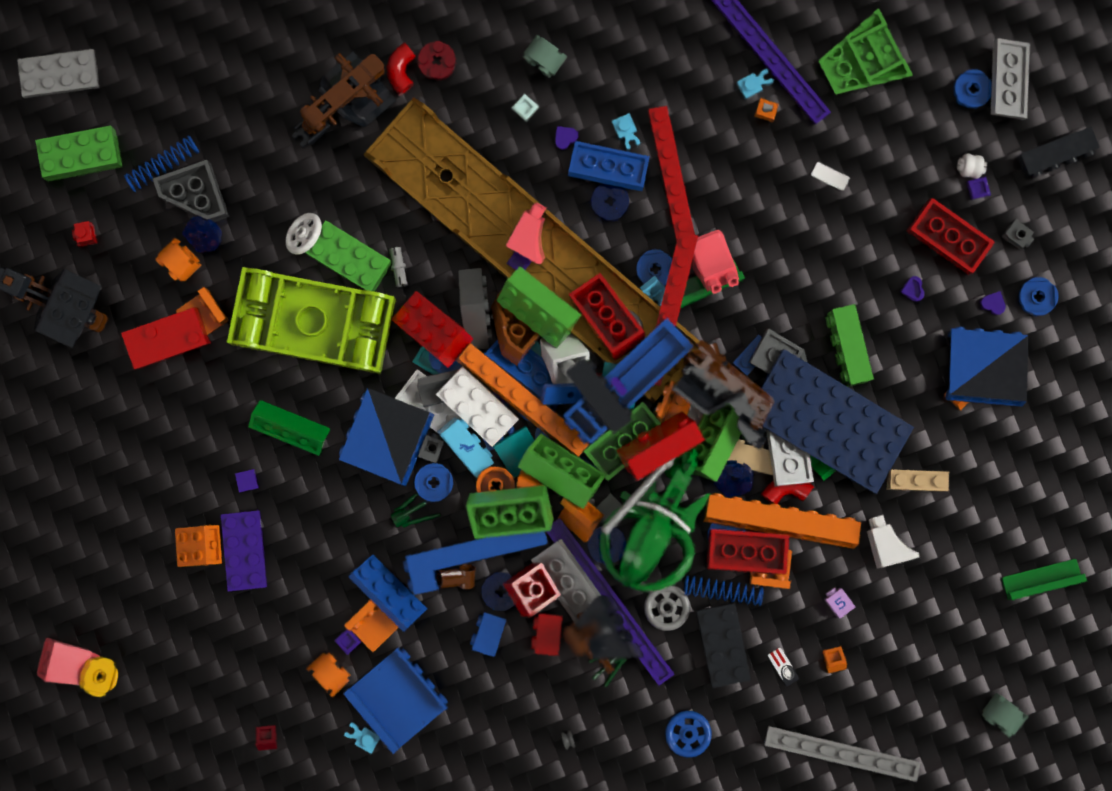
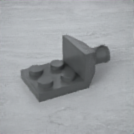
M766 329L748 363L769 374L782 349L787 350L807 362L804 349L774 331Z

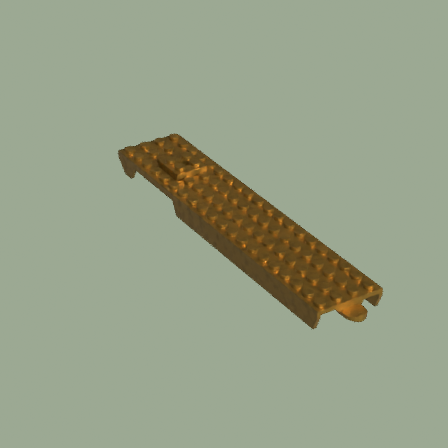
M413 97L363 155L506 279H509L515 270L506 263L515 251L507 247L506 244L524 212L528 209L531 210L533 204L539 202L509 176L502 174L453 132L429 107ZM442 172H451L453 174L452 179L449 182L442 181L440 178ZM546 209L542 215L545 221L541 234L545 259L541 264L532 261L525 271L577 312L578 310L572 304L568 294L601 273L626 308L637 314L641 319L645 335L648 337L655 330L660 306ZM580 316L571 331L586 348L604 363L619 364L631 353H626L617 360H614L582 316ZM677 322L676 328L694 346L689 352L699 350L696 346L699 340ZM685 356L664 374L661 386L653 385L642 395L651 404H654L662 395L666 384L669 385L671 381L677 384L684 375L682 370L685 367Z

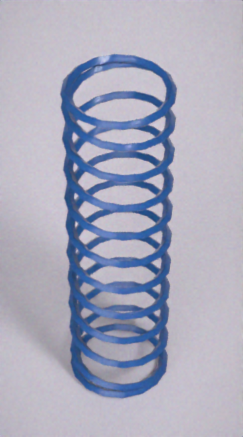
M188 135L187 137L191 144L185 138H183V143L186 149L179 142L176 143L179 152L173 146H170V150L172 152L173 157L167 150H164V155L167 161L163 158L162 155L158 154L157 157L160 164L154 158H151L153 167L148 162H145V167L147 171L142 166H138L140 174L132 169L134 179L126 173V175H124V178L126 179L131 189L134 192H136V189L129 180L128 176L133 180L137 187L141 189V186L134 172L140 177V179L145 183V185H147V182L142 174L141 169L153 181V177L147 165L155 172V174L158 177L160 176L153 160L157 163V165L162 169L164 173H166V170L161 162L160 157L165 161L169 168L173 170V167L166 153L172 158V160L178 166L179 163L173 150L185 162L186 160L179 148V145L186 152V154L190 158H192V155L185 141L194 150V152L198 154L199 150L190 138V136Z
M686 576L684 595H690L693 586L694 597L698 595L700 589L701 597L704 598L708 588L709 599L713 597L715 591V597L718 601L721 597L723 590L724 601L728 599L730 593V600L732 603L735 601L736 596H738V602L742 603L745 595V602L747 605L750 603L751 598L753 600L754 606L758 603L760 607L762 604L763 586H760L756 603L754 602L755 585L752 586L751 595L747 603V583L745 584L742 599L740 601L739 582L737 584L734 599L732 600V581L730 582L729 590L725 599L724 580L722 582L719 597L717 598V579L715 580L713 591L710 597V578H708L705 592L704 595H702L703 578H700L698 589L695 594V576H693L689 592L687 591L689 576Z

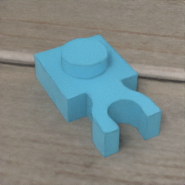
M767 69L763 70L758 77L753 73L737 81V85L745 100L763 90L762 85L766 86L773 83L772 78L769 80H764L763 78L764 75L768 74Z
M630 114L612 121L619 140L625 139L627 150L631 149L630 141H634L636 146L640 145L639 139L633 135V133L637 132V129Z
M653 276L640 289L650 299L656 300L657 304L661 307L665 286L656 276Z
M351 722L349 726L353 727L355 732L350 734L346 731L344 736L357 739L355 745L372 754L380 737L367 727L360 730L355 723Z

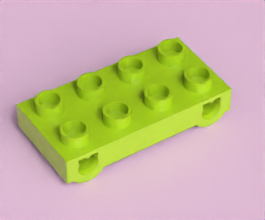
M242 267L227 343L234 346L381 374L396 299L394 296Z

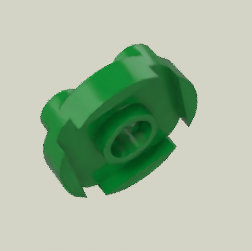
M691 448L676 457L673 465L664 471L665 475L672 480L678 470L691 476L697 467L695 460L696 456L698 457V452L696 449Z

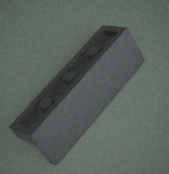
M459 369L418 379L417 388L423 407L444 403L436 393ZM482 383L489 391H492L489 387Z

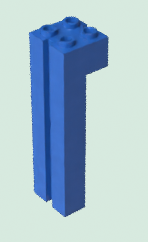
M666 318L605 376L609 382L606 386L610 391H616L621 398L619 403L623 407L627 405L630 408L694 346ZM617 377L627 389V393L621 396L610 380ZM585 397L578 401L564 415L566 418L564 422L571 429L576 428L580 432L578 437L585 444L587 442L592 444L608 429L607 425Z
M545 531L488 537L406 556V561H403L405 572L410 573L411 580H408L410 592L414 591V595L439 589L435 571L437 569L547 544Z

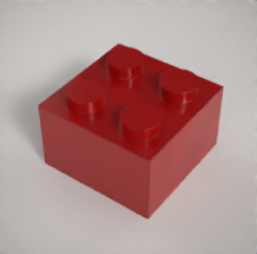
M531 563L503 583L521 616L532 617L561 596L542 563Z
M539 613V617L534 618L533 629H537V636L532 637L531 649H535L536 654L558 656L562 615Z

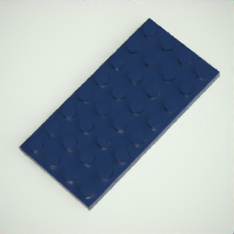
M782 349L761 386V389L774 400V404L762 426L763 428L874 494L878 493L914 429L912 425L785 349Z

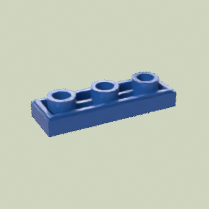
M574 383L543 384L540 402L543 405L577 403L584 396Z

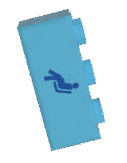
M454 417L437 433L472 475L477 478L482 471L494 463L491 459L493 455L486 447L482 449L479 445L480 439L474 433L471 435L468 432L469 426L462 418L459 420Z

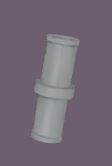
M395 247V250L391 248L389 249L392 260L391 271H394L396 287L407 286L406 264L403 263L401 247Z

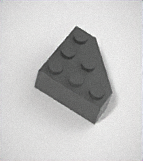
M208 160L153 178L158 196L163 201L209 223L229 217L212 166Z
M481 268L458 270L463 329L473 338L471 344L477 349H488L489 341L492 340L491 329H487V326H490V312L487 299L486 275L482 276Z

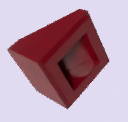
M275 725L256 727V746L259 751L277 749Z

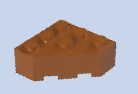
M500 291L491 306L501 355L517 366L541 336L496 301L501 293Z

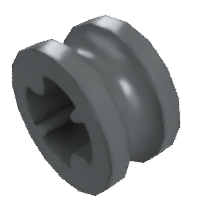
M569 730L567 734L562 732L561 735L565 749L567 750L570 746L574 748L575 744L571 731Z

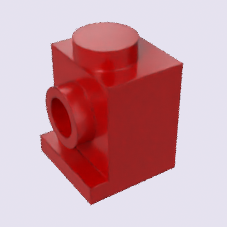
M89 221L74 224L75 230H72L74 241H77L78 247L97 243L94 224Z

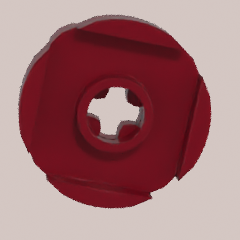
M435 41L421 49L418 55V65L425 77L443 80L448 78L454 71L456 59L450 46L441 41ZM434 57L442 58L440 65L432 64Z

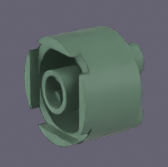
M539 35L534 37L523 53V58L534 67L536 64L539 65L541 72L549 78L551 75L554 76L567 56L564 53L558 52L559 49L544 38H540Z
M997 692L982 710L984 712L982 716L992 725L999 724L997 727L1009 737L1012 734L1015 735L1028 718L1024 712L1019 711V708Z

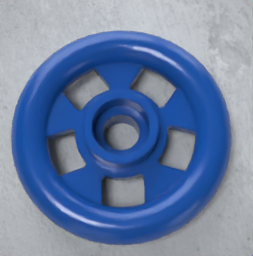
M682 711L674 715L668 722L665 737L669 748L674 753L690 758L702 754L708 748L712 732L710 724L704 716L694 711ZM685 719H694L693 725H685ZM676 725L681 726L679 734L673 733ZM702 726L704 735L698 736L696 728ZM687 731L692 732L690 738L685 737ZM679 739L685 743L683 748L676 744ZM698 740L700 745L692 749L690 744Z

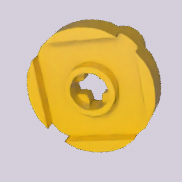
M105 657L87 659L80 675V687L86 693L93 696L101 697L106 695L104 693L112 690L118 680V670L115 668L114 662ZM100 673L102 678H99L97 681L96 677Z

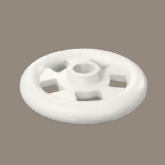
M303 214L292 223L285 241L290 253L296 255L303 254L314 246L322 228L321 220L316 214Z

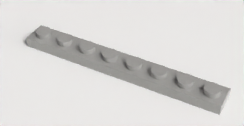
M768 726L764 745L916 782L921 764L919 761Z

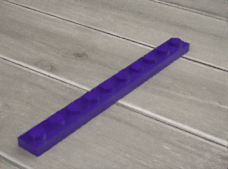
M711 0L815 125L831 113L738 0Z
M560 518L552 523L551 531H546L554 543L562 539L601 595L613 597L619 608L616 613H620L624 620L623 626L633 636L634 640L632 642L638 644L644 655L643 658H639L656 683L661 685L672 677L674 673Z

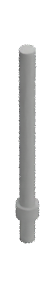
M675 458L652 472L601 529L604 534L608 535L658 477L673 465Z

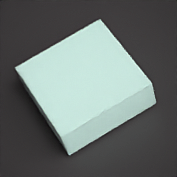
M524 94L512 107V110L527 121L539 106Z

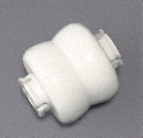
M964 154L962 159L959 158L957 165L960 166H957V170H960L962 177L978 179L982 174H985L987 163L984 162L983 156Z

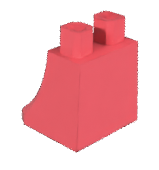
M536 202L531 210L528 209L524 212L506 246L533 262L541 264L545 259L541 234L545 221L542 215L546 207Z
M715 230L699 236L691 264L706 291L716 294L722 290L721 286L728 284L731 287L738 285L737 269L723 233L720 230Z
M46 638L37 669V676L48 682L79 685L80 675L87 659L100 657V655L86 648Z

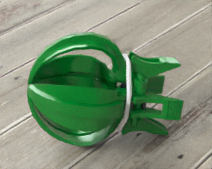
M677 470L664 496L656 493L655 481L621 519L638 518L640 521L636 525L623 554L619 573L614 568L610 557V532L608 535L603 532L601 533L600 551L602 560L607 570L622 585L638 591H660L680 581L690 569L694 557V545L689 537V533H693L696 516L703 509L710 496L709 493L686 509L678 507L692 479L690 476ZM620 508L614 510L611 513V515L606 519L604 526L609 522V520L617 513V511ZM671 536L674 537L682 547L683 561L680 567L666 579L654 584L640 585L652 574Z

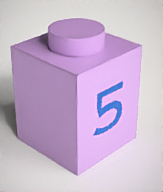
M834 587L826 593L827 597L824 601L837 618H842L855 608V605L842 588L836 590Z

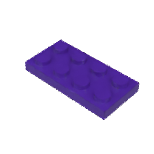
M260 511L221 514L228 591L267 587Z

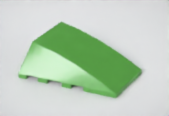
M879 8L819 60L836 95L913 76Z

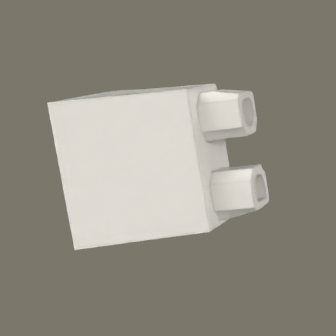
M572 333L569 334L558 348L549 344L544 338L540 339L542 358L547 366L552 383H573L565 372L581 359H590L589 350Z
M883 515L868 520L871 530L867 531L877 568L919 558L918 552L907 547L896 536L891 525H886Z

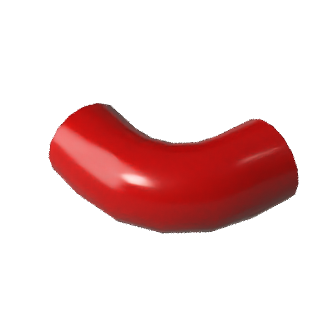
M402 43L389 57L386 67L387 78L399 96L408 91L414 84L407 76L405 68L416 56L406 43Z
M773 480L760 495L771 504H778L788 494L794 495L804 502L814 486L806 483L775 487Z

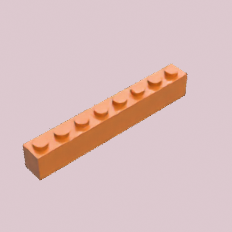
M471 343L456 359L460 365L464 366L471 374L566 450L579 457L588 446L589 442L585 444L578 437L579 432L575 428L571 429L564 422V419L548 406L543 405L537 397Z
M713 493L709 496L705 505L703 522L769 534L789 535L791 538L852 549L859 544L861 522L850 517L841 519L837 518L834 514L820 515L816 511L809 510L803 512L795 507H788L787 509L781 508L778 504L765 505L757 500L748 502L743 501L740 497L726 498L719 493Z

